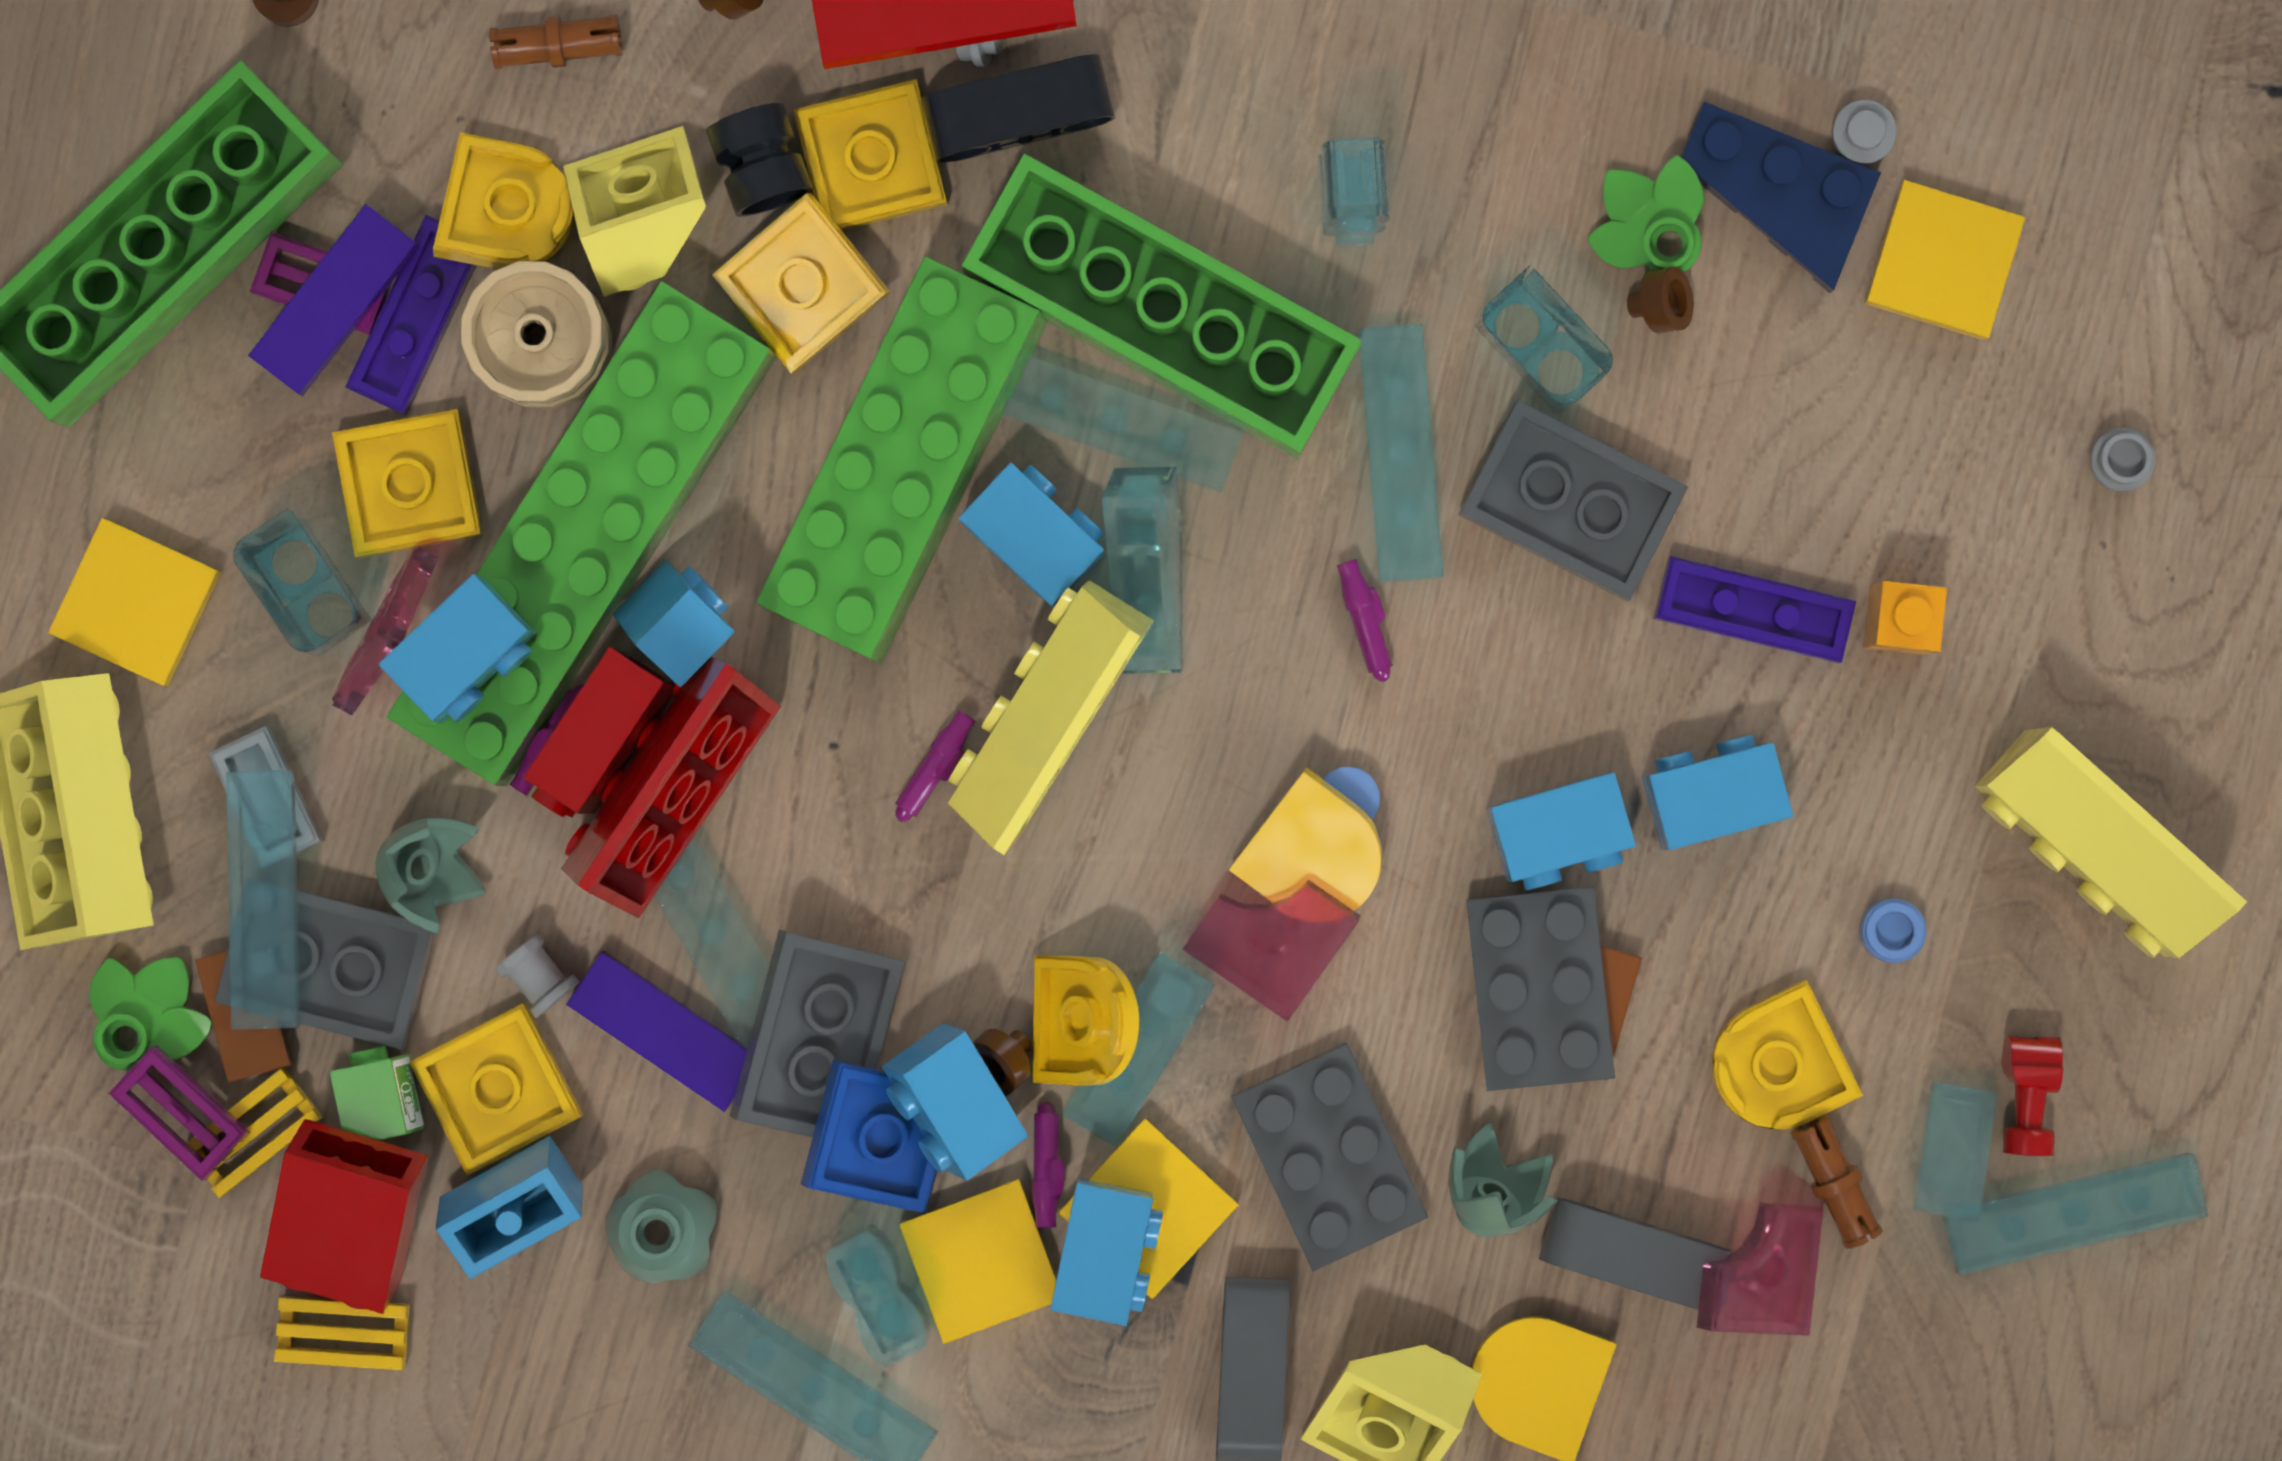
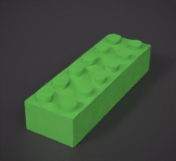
M240 60L0 290V370L49 421L70 428L270 236L271 232L273 233L344 164L251 68Z
M1025 153L961 265L964 275L1040 310L1046 321L1296 460L1301 455L1363 341Z
M924 256L756 604L882 665L1047 324L1040 310Z

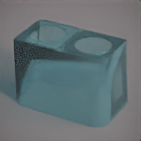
M1528 266L1487 304L1475 328L1557 415L1582 398L1610 371L1613 358L1609 348L1534 268L1525 278L1530 267ZM1511 304H1524L1533 309L1539 318L1540 330L1537 338L1533 343L1523 348H1512L1505 345L1499 339L1495 330L1498 314L1503 308ZM1559 326L1566 331L1556 333ZM1552 351H1569L1582 364L1583 377L1581 383L1574 391L1568 394L1559 395L1551 393L1543 387L1539 380L1538 368L1540 362Z
M287 508L236 544L233 553L235 564L287 642L295 650L319 657L372 621L307 522ZM290 540H299L307 543L313 549L317 558L316 570L312 577L298 585H291L281 581L274 573L272 559L276 549L281 544ZM323 593H336L343 596L350 604L352 610L351 623L332 637H323L317 634L310 627L307 618L309 605L317 596ZM282 601L287 602V603H290V604H288L287 606H285Z

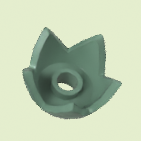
M422 818L411 821L394 831L380 846L375 861L379 887L391 907L412 924L438 934L439 920L436 915V906L460 903L484 895L486 890L483 884L458 853V850L480 830L479 827L454 819Z
M1492 1123L1486 1124L1468 1142L1464 1150L1455 1147L1452 1152L1448 1186L1453 1207L1461 1224L1476 1235L1491 1238L1498 1235L1515 1233L1537 1222L1558 1201L1550 1195L1543 1200L1550 1181L1553 1156L1551 1154L1543 1155L1506 1166L1503 1162Z
M655 1168L639 1177L625 1195L612 1203L605 1217L606 1237L621 1268L634 1279L650 1284L667 1280L687 1279L705 1270L710 1258L709 1237L717 1218V1201L702 1190L682 1186L671 1174ZM661 1220L668 1225L670 1235L666 1242L654 1243L649 1239L647 1226L650 1221Z

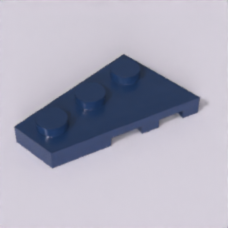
M1703 102L1680 157L1690 164L1702 186L1735 214L1739 213L1767 236L1769 238L1768 242L1781 253L1793 258L1813 275V280L1827 292L1831 293L1834 291L1881 172Z

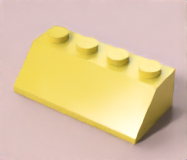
M1090 580L1081 587L1078 593L1067 588L1047 619L1057 626L1047 644L1043 647L1037 642H1033L1014 673L1024 681L1013 699L1010 701L1001 695L981 726L982 729L990 733V736L979 754L967 749L948 779L950 783L958 787L948 804L993 849L1003 855L1008 852L1024 831L1154 622L1151 618Z
M109 673L39 681L0 693V838L20 951L154 926L151 913L153 895L151 887L145 879L140 850L142 832L140 824L134 816L129 788L131 770L129 762L123 754L118 726L119 702L112 691Z
M2053 727L2024 730L1974 786L1986 797L1981 806L1992 818L2009 830L2017 824L2034 840L2029 846L2030 851L2041 862L2057 873L2063 867L2066 868L2082 883L2076 890L2077 893L2103 915H2107L2110 910L2114 911L2130 926L2124 932L2125 936L2151 958H2154L2158 953L2164 957L2180 958L2239 912L2247 903L2242 896Z

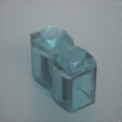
M1378 137L1328 141L1321 145V154L1318 156L1323 234L1326 236H1336V245L1359 246L1374 243V235L1386 229V222L1390 220L1385 141Z
M871 1224L833 1243L826 1252L828 1274L840 1297L848 1305L856 1309L857 1331L862 1344L871 1357L886 1368L925 1348L930 1338L928 1315L917 1294L901 1281L900 1261L889 1238L878 1227Z

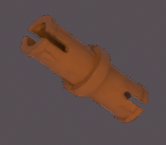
M616 14L610 15V17L562 22L560 16L546 17L545 24L502 29L490 28L489 40L494 42V46H490L495 69L550 62L553 68L566 67L567 60L609 55L622 56V42H619L618 39L621 37V30Z
M1827 1115L1820 1116L1806 1123L1807 1129H1804L1803 1126H1798L1790 1134L1796 1141L1815 1180L1810 1187L1817 1199H1824L1843 1239L1844 1247L1846 1249L1858 1247L1869 1242L1865 1235L1869 1234L1871 1239H1875L1882 1234L1883 1230L1877 1223L1859 1185L1863 1177L1858 1166L1849 1164L1830 1125L1829 1117Z

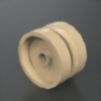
M518 261L493 271L472 291L461 317V345L471 370L493 392L503 399L529 410H558L582 400L595 387L612 357V327L603 304L571 272L548 262ZM540 325L546 330V336L540 344H527L533 341L528 333L534 326Z

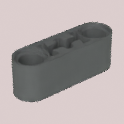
M1557 1197L1556 1200L1558 1201L1554 1205L1538 1259L1573 1272L1683 1306L1717 1314L1734 1258V1251L1589 1205Z
M1225 1276L1216 1461H1281L1289 1321V1279Z

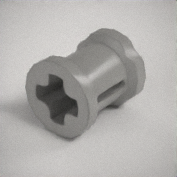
M539 933L520 946L495 969L500 977L509 976L532 1003L530 1012L536 1019L580 983L574 974L566 976L542 948L545 940Z

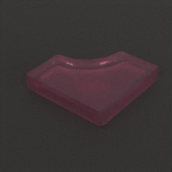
M420 546L417 550L413 549L392 580L372 622L350 657L332 697L334 701L332 706L350 715H353L383 672V669L378 664L404 640L439 556Z
M1307 880L1290 897L1268 905L1243 904L1220 894L1184 945L1183 950L1288 1022L1357 925L1361 915L1310 880Z
M1760 1202L1754 1227L1741 1247L1723 1260L1703 1263L1696 1328L1717 1332L1810 1336L1824 1208L1809 1205Z

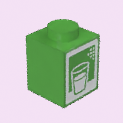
M386 1046L348 1054L349 1067L330 1071L342 1130L375 1140H382L406 1135L425 1128L414 1072L409 1063L411 1061L410 1053L389 1058Z

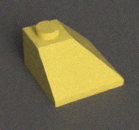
M683 126L563 166L579 237L604 297L623 290H635L644 286L647 282L664 277L706 208L689 141Z
M1425 1344L1349 1361L1304 1429L1300 1440L1341 1461H1440L1462 1431L1482 1373L1460 1363L1454 1357L1443 1354Z

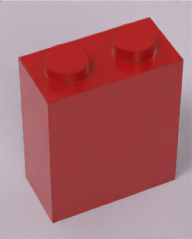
M609 647L523 778L537 787L531 797L563 818L565 815L573 818L575 813L595 814L602 803L601 797L605 787L617 772L624 770L637 750V743L642 732L654 718L659 717L672 697L675 685L627 653Z
M304 1119L284 1152L260 1278L283 1284L285 1287L295 1291H307L344 1302L355 1309H367L384 1314L402 1280L429 1155Z

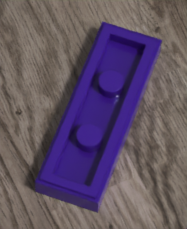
M365 204L248 356L303 397L420 245Z
M425 215L414 238V241L420 246L398 273L345 386L347 389L407 416L477 266L434 257L433 246L439 220Z
M1670 556L1667 559L1653 619L1839 664L1843 660L1856 601Z
M602 951L566 1005L723 1112L727 1111L736 1094L747 1047L607 952Z

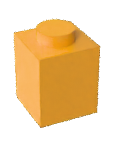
M1881 581L1870 585L1863 648L1921 655L1941 652L1947 588Z

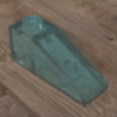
M1177 467L1114 468L1102 495L1111 594L1154 620L1121 674L1181 673L1183 669L1182 518Z
M1159 950L1134 992L1139 1010V1035L1129 1064L1111 1082L1102 1085L1078 1086L1062 1115L1117 1147L1213 990L1215 983Z

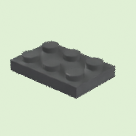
M1517 400L1458 515L1628 602L1632 599L1688 486Z
M247 878L215 1003L397 1049H405L435 933L412 924L400 915Z
M1595 887L1466 900L1487 1091L1615 1079Z
M779 929L730 1117L746 1123L813 1137L833 1059L877 1069L905 961Z
M1346 1042L1231 1096L1313 1272L1429 1218Z

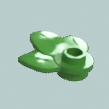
M1674 156L1663 167L1655 182L1649 177L1632 171L1608 170L1604 178L1603 200L1611 221L1602 224L1588 236L1587 240L1595 253L1604 262L1621 269L1646 265L1650 270L1678 267L1683 272H1686L1697 261L1701 252V236L1694 223L1704 205L1702 185L1690 164L1680 156ZM1668 232L1676 233L1682 240L1681 250L1674 256H1664L1657 248L1659 238Z
M171 957L154 961L135 975L120 961L108 958L96 971L91 980L89 1001L99 1019L93 1035L96 1053L105 1064L117 1070H131L152 1046L156 1045L173 1060H178L191 1054L208 1037L213 1026L211 1018L199 1011L185 1007L189 999L190 977L183 958ZM124 1026H130L137 1032L138 1042L132 1050L124 1049L118 1042V1033Z

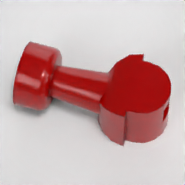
M2007 1035L2003 1044L2001 1064L2004 1074L2010 1082L2015 1084L2017 1126H2010L2004 1129L2003 1153L2024 1156H2054L2055 1134L2053 1130L2042 1127L2047 1093H2058L2062 1085L2064 1067L2061 1039L2059 1037L2036 1036L2035 1038Z

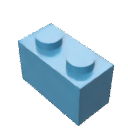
M1010 462L958 519L964 527L1054 609L1067 588L1073 589L1105 555V550L1097 543L1104 533L1078 508L1069 516L1050 499L1057 492V489L1031 464L1021 472Z
M667 560L612 614L632 642L680 688L735 633L733 628L722 617V614L729 606L716 594L714 588L690 565L680 574Z
M472 574L378 665L431 721L444 723L451 717L457 723L484 699L485 696L479 688L497 671L504 678L528 658L532 650L526 643L537 633L483 577Z
M1751 734L1717 743L1716 746L1719 754L1717 757L1695 762L1692 751H1687L1654 760L1657 773L1642 776L1661 850H1673L1794 817L1774 742L1756 746L1754 735Z
M1615 772L1486 808L1506 880L1514 882L1522 879L1525 890L1561 881L1562 877L1559 868L1584 862L1587 873L1621 864L1624 862L1621 851L1636 847Z
M942 1023L881 1066L892 1083L886 1089L889 1099L906 1120L914 1119L924 1135V1138L918 1141L919 1147L928 1162L939 1173L945 1170L968 1181L1029 1137L964 1030Z
M548 1136L440 1196L436 1231L469 1279H472L582 1218L583 1184L551 1136Z
M1082 1178L1077 1179L1051 1311L1127 1326L1130 1310L1142 1313L1150 1274L1138 1272L1143 1247L1156 1248L1163 1211L1151 1209L1153 1193Z

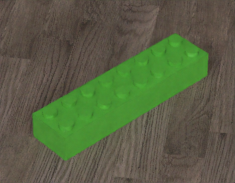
M661 281L476 574L483 577L537 633L526 643L532 650L531 654L508 676L503 678L497 671L479 688L485 696L484 699L457 723L451 717L444 723L431 721L404 691L401 692L386 718L493 785L507 787L519 768L532 739L548 722L614 617L612 614L623 603L777 357L772 350Z

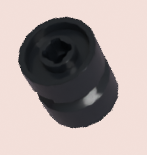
M783 103L764 104L734 113L715 122L706 129L718 165L729 168L731 171L724 180L737 217H746L777 209L799 200L806 193H811L814 190L801 154L790 152L789 146L796 138Z

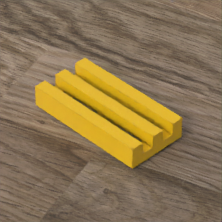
M286 1068L278 1070L227 1110L239 1121L279 1088L282 1087L288 1095L247 1127L250 1134L234 1147L233 1152L225 1161H221L208 1178V1181L213 1186L211 1189L218 1198L224 1197L290 1144L304 1119L319 1122L324 1118ZM296 1106L304 1115L229 1175L224 1176L218 1167ZM214 1122L207 1126L216 1136H220L224 1132ZM195 1136L187 1142L203 1159L207 1157L208 1154L203 1149L206 1146Z
M288 1295L279 1297L278 1310L280 1311V1320L276 1327L278 1347L275 1349L274 1362L403 1370L406 1368L410 1304L389 1302L384 1314H380L367 1309H355L344 1302L330 1298ZM295 1312L395 1318L394 1330L295 1323ZM293 1337L393 1344L392 1353L293 1347Z

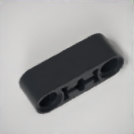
M1097 54L1068 58L943 89L928 94L921 99L937 163L955 162L1094 128L1115 119L1101 58Z

